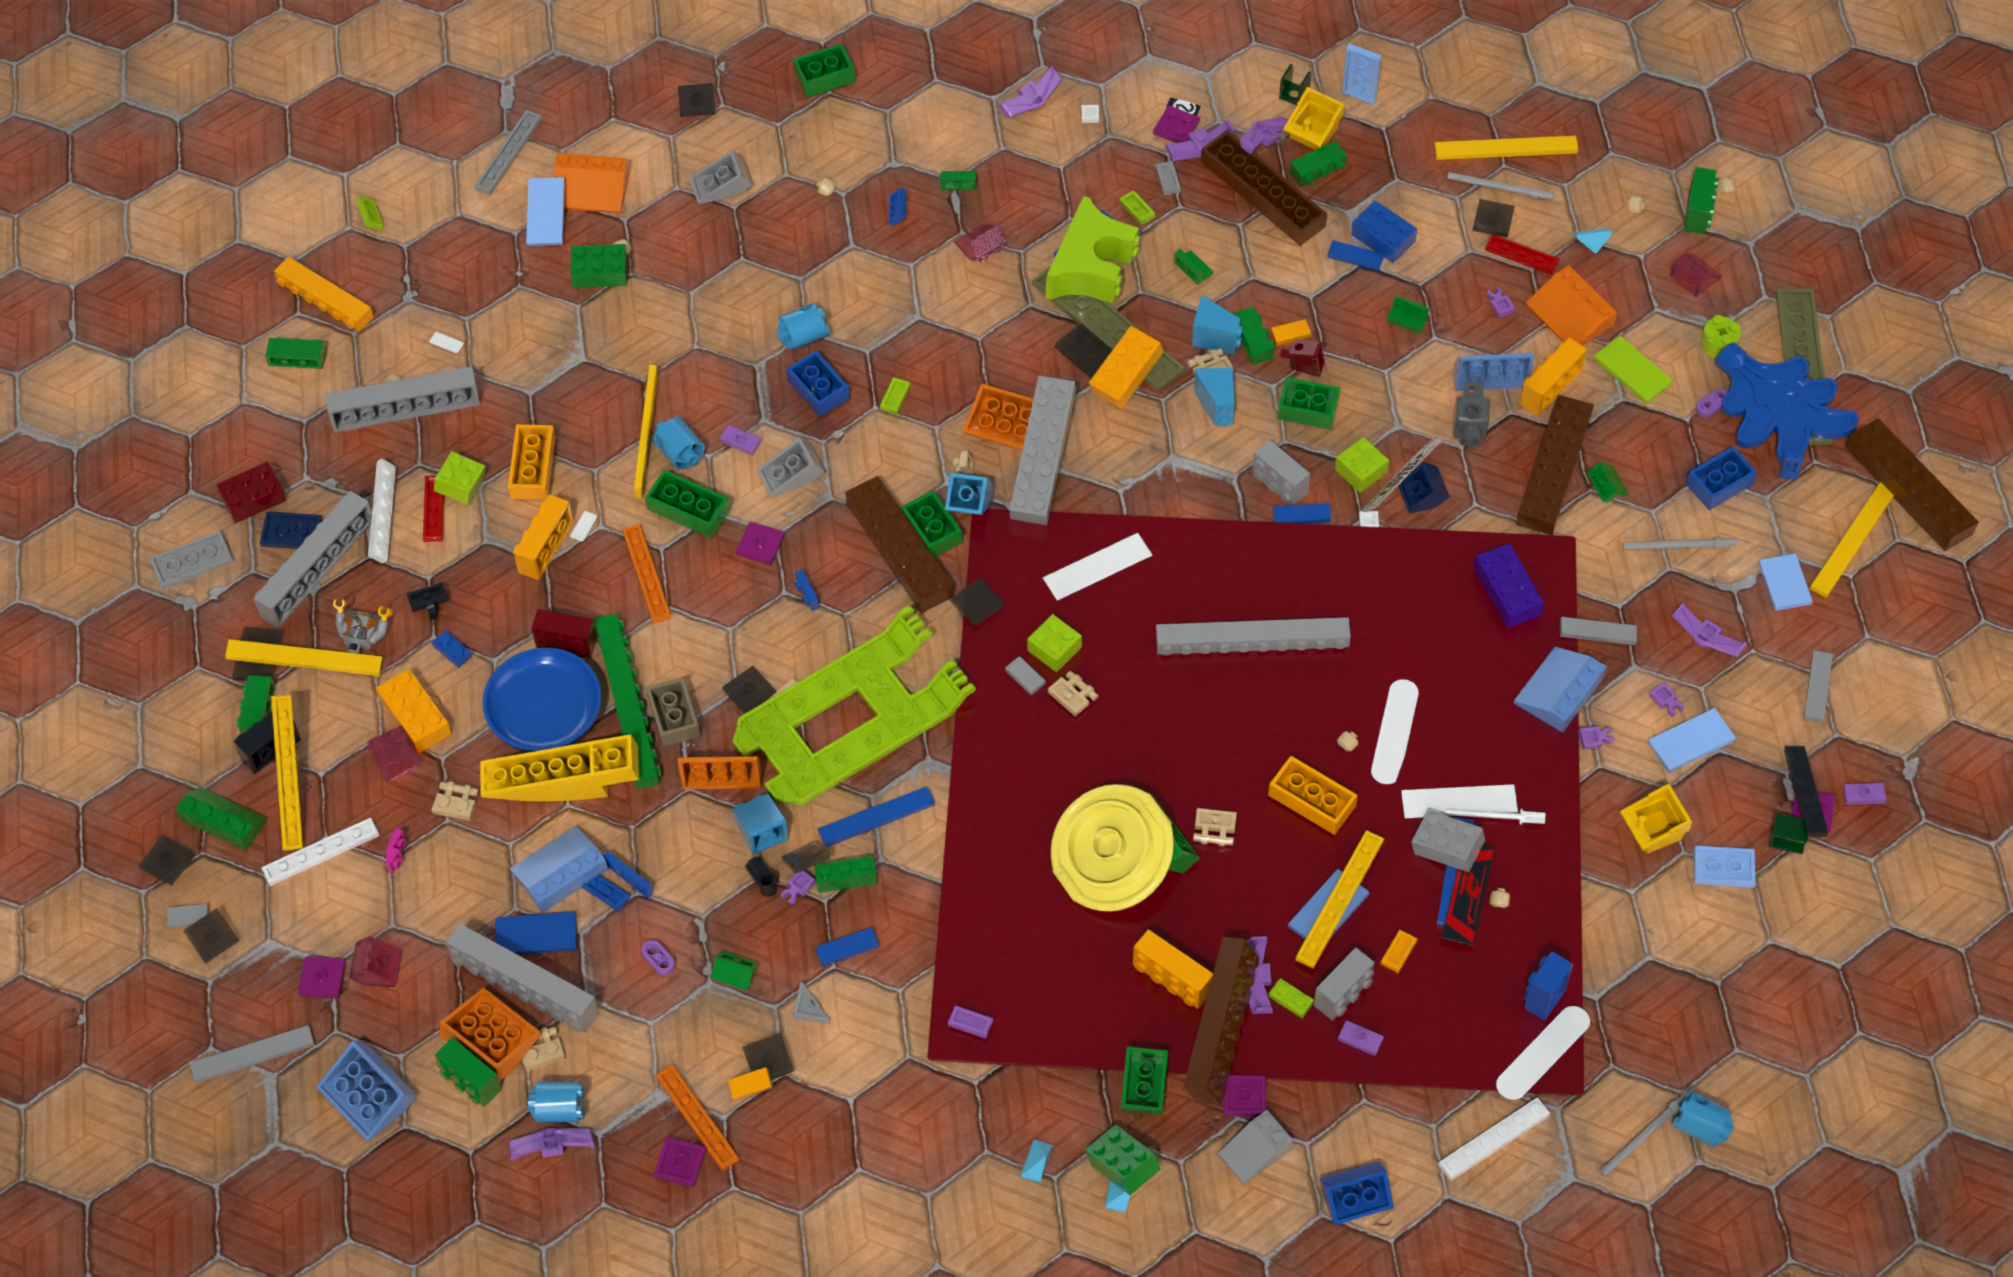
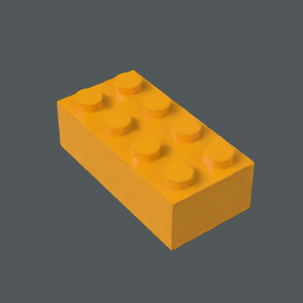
M1130 326L1090 380L1089 385L1092 392L1118 408L1123 409L1164 353L1161 343Z
M1570 337L1565 342H1561L1556 351L1547 356L1545 363L1542 366L1538 365L1534 374L1524 380L1520 405L1539 416L1583 370L1587 349Z
M516 424L508 481L511 499L546 500L549 495L556 440L553 425Z
M549 494L546 500L541 502L539 512L533 516L530 527L524 531L521 542L515 546L513 551L520 574L536 580L541 578L573 523L569 501Z
M409 668L376 687L379 700L418 754L451 735L448 722Z
M1292 756L1289 757L1269 784L1268 796L1334 835L1356 807L1358 796Z
M1148 929L1134 946V967L1139 972L1148 974L1155 983L1164 985L1171 994H1177L1183 998L1187 1005L1199 1009L1207 999L1213 973Z

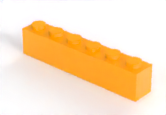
M289 256L274 270L276 281L280 286H286L295 295L299 294L308 303L315 304L321 311L328 312L338 321L341 320L350 329L354 328L360 332L374 318L370 306Z

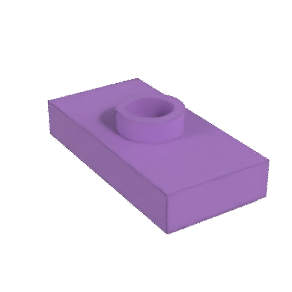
M728 425L720 437L721 443L752 456L762 442L761 438L731 425Z
M1884 783L1844 784L1843 786L1846 805L1886 803Z
M958 1006L954 1007L948 1021V1026L985 1039L993 1024V1018Z
M1349 1021L1345 1022L1338 1037V1041L1376 1056L1384 1039V1036Z

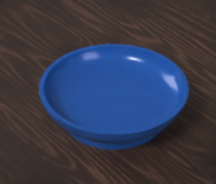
M536 648L512 656L493 672L484 689L483 712L494 734L501 741L515 749L534 752L563 747L578 741L595 722L601 703V689L596 674L580 657L561 649Z

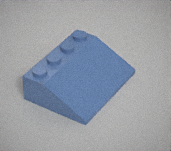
M1534 353L1460 356L1454 362L1453 367L1455 391H1464L1465 381L1484 383L1483 390L1523 388L1524 380L1528 376L1531 377Z
M1554 647L1513 703L1559 731L1564 732L1604 679L1607 666L1591 656Z
M577 826L510 868V871L541 913L582 888L584 883L588 884L589 880L596 878L595 876L609 870L605 858Z
M354 1040L316 1086L367 1141H371L399 1117L417 1097V1094L366 1042Z

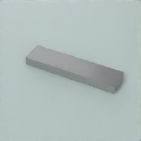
M1561 617L1560 637L1636 645L1637 625Z
M1813 651L1804 712L1805 720L1824 722L1833 658L1831 653Z

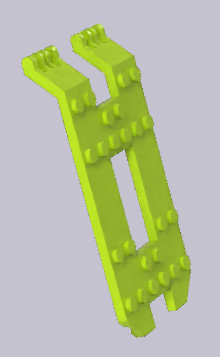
M909 605L900 610L884 632L738 718L736 732L732 741L733 746L742 757H748L761 750L779 775L764 783L765 789L774 801L803 806L952 716L966 697L976 690L972 683H969L961 690L959 689L961 685L968 682V677L964 675L962 670L959 669L951 674L950 677L948 676V673L955 670L958 666L954 660L944 664L926 687L912 695L908 693L893 674L892 670L909 661L921 644L933 635L930 629H924L918 635L915 634L925 627V623L919 615H914L907 622L905 621L907 617L914 613L912 606ZM858 691L876 717L813 754L795 728Z

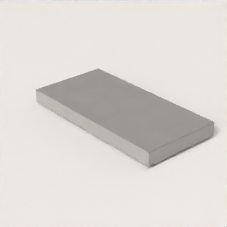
M221 531L149 558L162 590L234 563Z

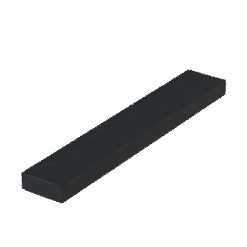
M1785 746L1784 753L1807 837H1827L1828 830L1805 746Z

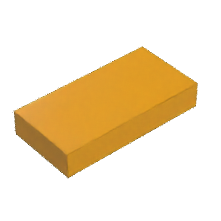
M1306 319L1271 328V334L1276 346L1293 342L1296 339L1302 340L1311 337V331Z
M1399 930L1382 958L1381 965L1399 973L1417 943V938Z
M766 1067L728 1080L733 1100L773 1088L769 1071Z

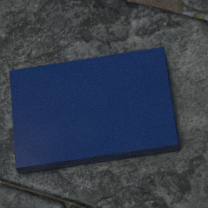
M266 512L260 546L298 549L303 544L305 538L310 536L316 529V526L323 521L322 515Z

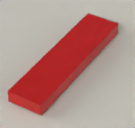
M1494 234L1491 235L1485 247L1487 252L1549 275H1553L1559 263V258Z
M437 475L425 476L424 542L443 541L444 495L434 491V482Z

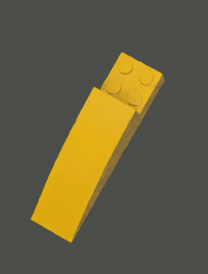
M631 734L480 761L481 797L518 801L595 799L608 797V785L639 780L638 745Z

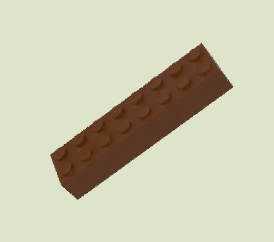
M1228 130L1201 149L1202 164L1298 245L1301 246L1326 227L1327 213L1256 153L1252 152L1250 154L1241 147L1240 140Z
M1562 395L1557 396L1518 513L1517 526L1553 535L1592 417L1594 404Z
M1879 418L1851 433L1845 448L1879 483L1881 482L1894 495L1893 498L1944 551L1974 534L1979 521Z
M879 476L845 492L847 506L921 614L954 597L953 584Z
M1222 938L1184 1082V1087L1197 1103L1221 1105L1222 1098L1225 1096L1226 1081L1230 1077L1231 1062L1235 1058L1236 1043L1240 1039L1241 1023L1244 1022L1245 1008L1250 1000V988L1254 984L1255 969L1259 965V957L1245 939Z

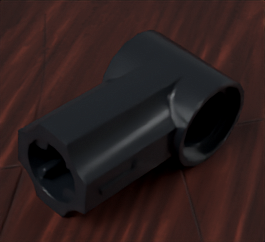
M760 857L750 859L745 865V869L758 885L761 894L766 897L775 895L778 889L775 875L767 869Z

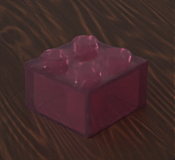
M402 725L366 742L369 753L386 783L421 766L419 756Z

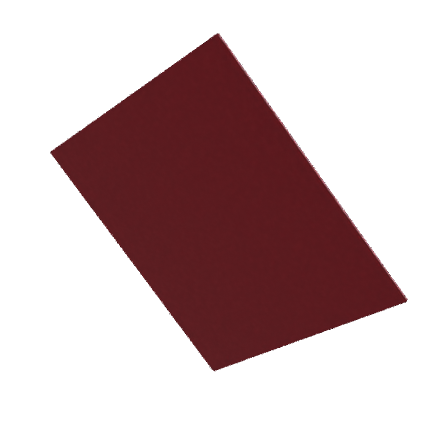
M987 509L983 515L972 514L959 669L968 677V682L961 685L959 689L961 690L969 683H972L976 690L966 697L955 713L928 1060L1125 1071L1127 1047L1168 1051L1166 1074L1187 1075L1206 1000L1199 1009L1189 1006L1183 1001V998L1177 994H1171L1164 985L1155 983L1145 972L1141 973L1134 967V946L1149 929L1211 973L1214 972L1223 937L1245 939L1246 941L1251 937H1268L1263 964H1270L1271 985L1264 987L1273 1013L1252 1014L1249 1003L1246 1005L1245 1019L1241 1023L1240 1039L1236 1043L1235 1058L1231 1062L1230 1075L1265 1076V1079L1498 1091L1496 1086L1498 1077L1565 1008L1576 1006L1583 1009L1579 712L1565 731L1561 732L1513 703L1554 647L1578 653V639L1560 637L1561 617L1577 619L1576 538L1573 536L1066 512H1050L1048 524L1043 525L1010 519L1009 510ZM1136 533L1139 534L1152 556L1059 600L1055 598L1043 577ZM1510 543L1543 600L1544 607L1541 616L1507 628L1474 570V562L1477 555ZM1052 614L1082 635V648L1058 672H1055L1028 652L1027 639ZM1349 617L1350 645L1343 649L1325 648L1319 650L1312 648L1305 650L1287 649L1285 651L1268 650L1265 652L1231 651L1228 653L1210 652L1208 654L1190 653L1187 655L1182 653L1171 655L1157 654L1156 625ZM1019 656L1046 681V684L1033 695H1030L1005 671V667ZM1069 671L1082 677V681L1087 685H1091L1099 695L1095 701L1090 697H1086L1089 700V705L1076 716L1048 693V688L1061 677L1069 681L1066 677ZM1397 680H1409L1417 686L1419 693L1405 756L1396 781L1392 784H1382L1373 778L1371 769L1390 686ZM1077 686L1074 687L1078 692L1082 691ZM1345 731L1353 732L1357 735L1356 739L1359 744L1352 751H1346L1338 745L1337 739ZM1290 756L1358 795L1356 807L1335 835L1268 796L1269 784ZM1105 785L1132 786L1151 794L1157 800L1200 859L1183 874L1168 870L1157 889L1149 897L1132 907L1119 911H1098L1087 908L1072 900L1053 873L1051 862L1053 833L1065 810L1084 793ZM1514 785L1518 809L1517 814H1520V809L1527 812L1545 813V824L1522 823V825L1519 824L1520 820L1448 816L1451 818L1459 817L1474 820L1473 825L1483 828L1484 844L1495 847L1473 946L1442 938L1444 926L1437 925L1446 865L1414 854L1412 840L1424 817H1404L1401 790ZM1197 808L1236 812L1234 834L1226 833V837L1234 838L1233 845L1219 846L1216 843L1201 844V842L1193 841L1194 833L1202 834V830L1195 829ZM1367 830L1384 838L1381 848L1360 884L1369 891V896L1330 938L1313 969L1296 961V956L1305 939L1291 930L1288 924L1337 869L1341 872L1344 871ZM1208 831V835L1220 836V832ZM1497 888L1505 889V892L1510 894L1509 906L1505 908L1493 907L1490 904L1491 892L1497 891ZM1399 930H1402L1417 938V943L1401 970L1397 973L1381 965V960ZM1355 948L1375 962L1372 984L1366 990L1363 988L1358 999L1354 1003L1350 1002L1346 1006L1347 1009L1340 1017L1337 1016L1333 1021L1318 1010L1314 1003L1305 1016L1301 1018L1269 997L1270 991L1281 978L1315 1001L1316 988ZM1554 952L1572 963L1573 966L1565 993L1544 1021L1524 1009L1526 1002L1524 997L1527 993L1526 988L1529 985L1528 980L1534 971L1538 972L1540 969L1539 964L1544 956L1548 958L1550 953ZM955 1006L993 1018V1024L986 1039L948 1026V1021ZM1346 1021L1384 1036L1376 1056L1338 1041ZM1584 1034L1570 1046L1526 1093L1582 1096L1584 1094Z

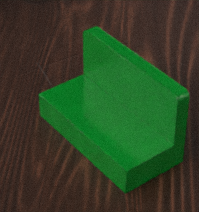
M941 171L940 189L976 190V171Z
M1178 249L1174 252V263L1197 285L1213 275V270L1193 251L1189 250L1184 253L1181 249Z
M1395 296L1393 307L1387 316V322L1420 334L1427 322L1429 308Z
M1599 462L1587 472L1603 502H1610L1618 494L1623 496L1629 494L1612 465Z
M721 951L715 957L711 979L748 990L752 975L758 970L759 963Z

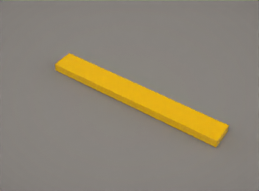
M1576 136L1435 142L1434 145L1436 160L1578 153Z
M649 365L634 483L635 497L638 499H642L644 495L658 383L656 365Z
M1881 482L1812 583L1810 590L1825 598L1828 597L1886 510L1894 495Z
M230 639L228 640L225 658L228 660L380 676L383 661L382 656Z
M291 695L271 696L282 851L303 849L292 699Z
M1366 830L1299 950L1296 961L1314 969L1381 848L1384 838Z

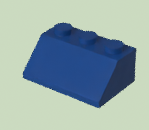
M1379 1161L1320 1178L1323 1196L1334 1225L1394 1208L1387 1172Z

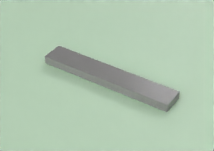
M528 110L524 112L475 184V190L491 196L542 121V115Z
M307 1025L191 1062L190 1066L195 1083H199L315 1045L310 1027Z

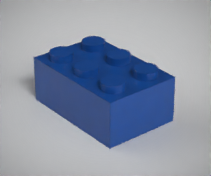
M1375 200L1352 222L1351 235L1374 251L1385 254L1384 257L1394 263L1416 242L1417 228Z
M817 350L786 368L788 382L819 417L849 400L847 384Z
M1733 446L1691 470L1688 474L1686 485L1706 508L1711 510L1754 485L1757 471Z
M1551 952L1548 958L1544 956L1539 964L1540 969L1537 973L1534 971L1528 980L1529 985L1526 988L1527 993L1524 997V1000H1526L1524 1009L1545 1021L1566 991L1573 964L1554 952Z

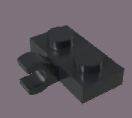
M443 582L406 593L412 612L427 608L431 620L438 618L435 605L449 601Z

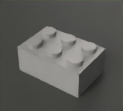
M1271 440L1254 452L1252 472L1254 477L1265 483L1270 491L1278 494L1283 502L1296 505L1308 495L1310 473Z
M1428 810L1412 840V846L1415 855L1469 872L1485 842V837L1481 827Z
M1355 948L1316 988L1314 1006L1332 1021L1337 1016H1342L1347 1009L1346 1006L1350 1002L1354 1003L1358 999L1363 988L1366 990L1372 984L1375 962Z

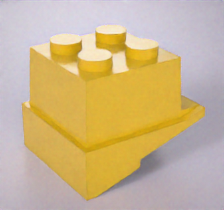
M1307 87L1284 126L1283 131L1289 133L1291 139L1314 150L1321 148L1328 143L1337 131L1339 121L1344 115L1345 104Z
M1670 784L1653 791L1647 797L1620 811L1641 850L1645 851L1646 854L1682 840L1684 834L1690 831L1692 825L1690 817Z

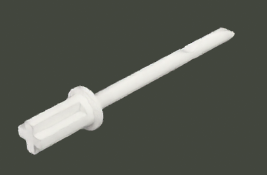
M1454 809L1444 810L1445 815L1520 820V825L1522 823L1545 824V813L1523 811V809H1520V814Z

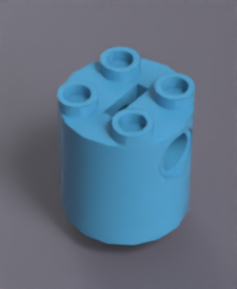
M810 303L779 316L776 332L780 342L791 350H795L829 335L830 330L823 321L825 314L822 308L818 309L816 303Z
M676 416L666 422L661 421L658 423L653 442L672 465L678 470H684L695 465L702 457L705 446L682 418Z
M537 1081L528 1095V1110L537 1123L568 1121L578 1123L579 1119H584V1107L580 1106L581 1099H584V1086L580 1085L579 1081L568 1083L561 1081Z
M1691 1090L1672 1125L1677 1130L1713 1148L1727 1141L1734 1128L1731 1110Z

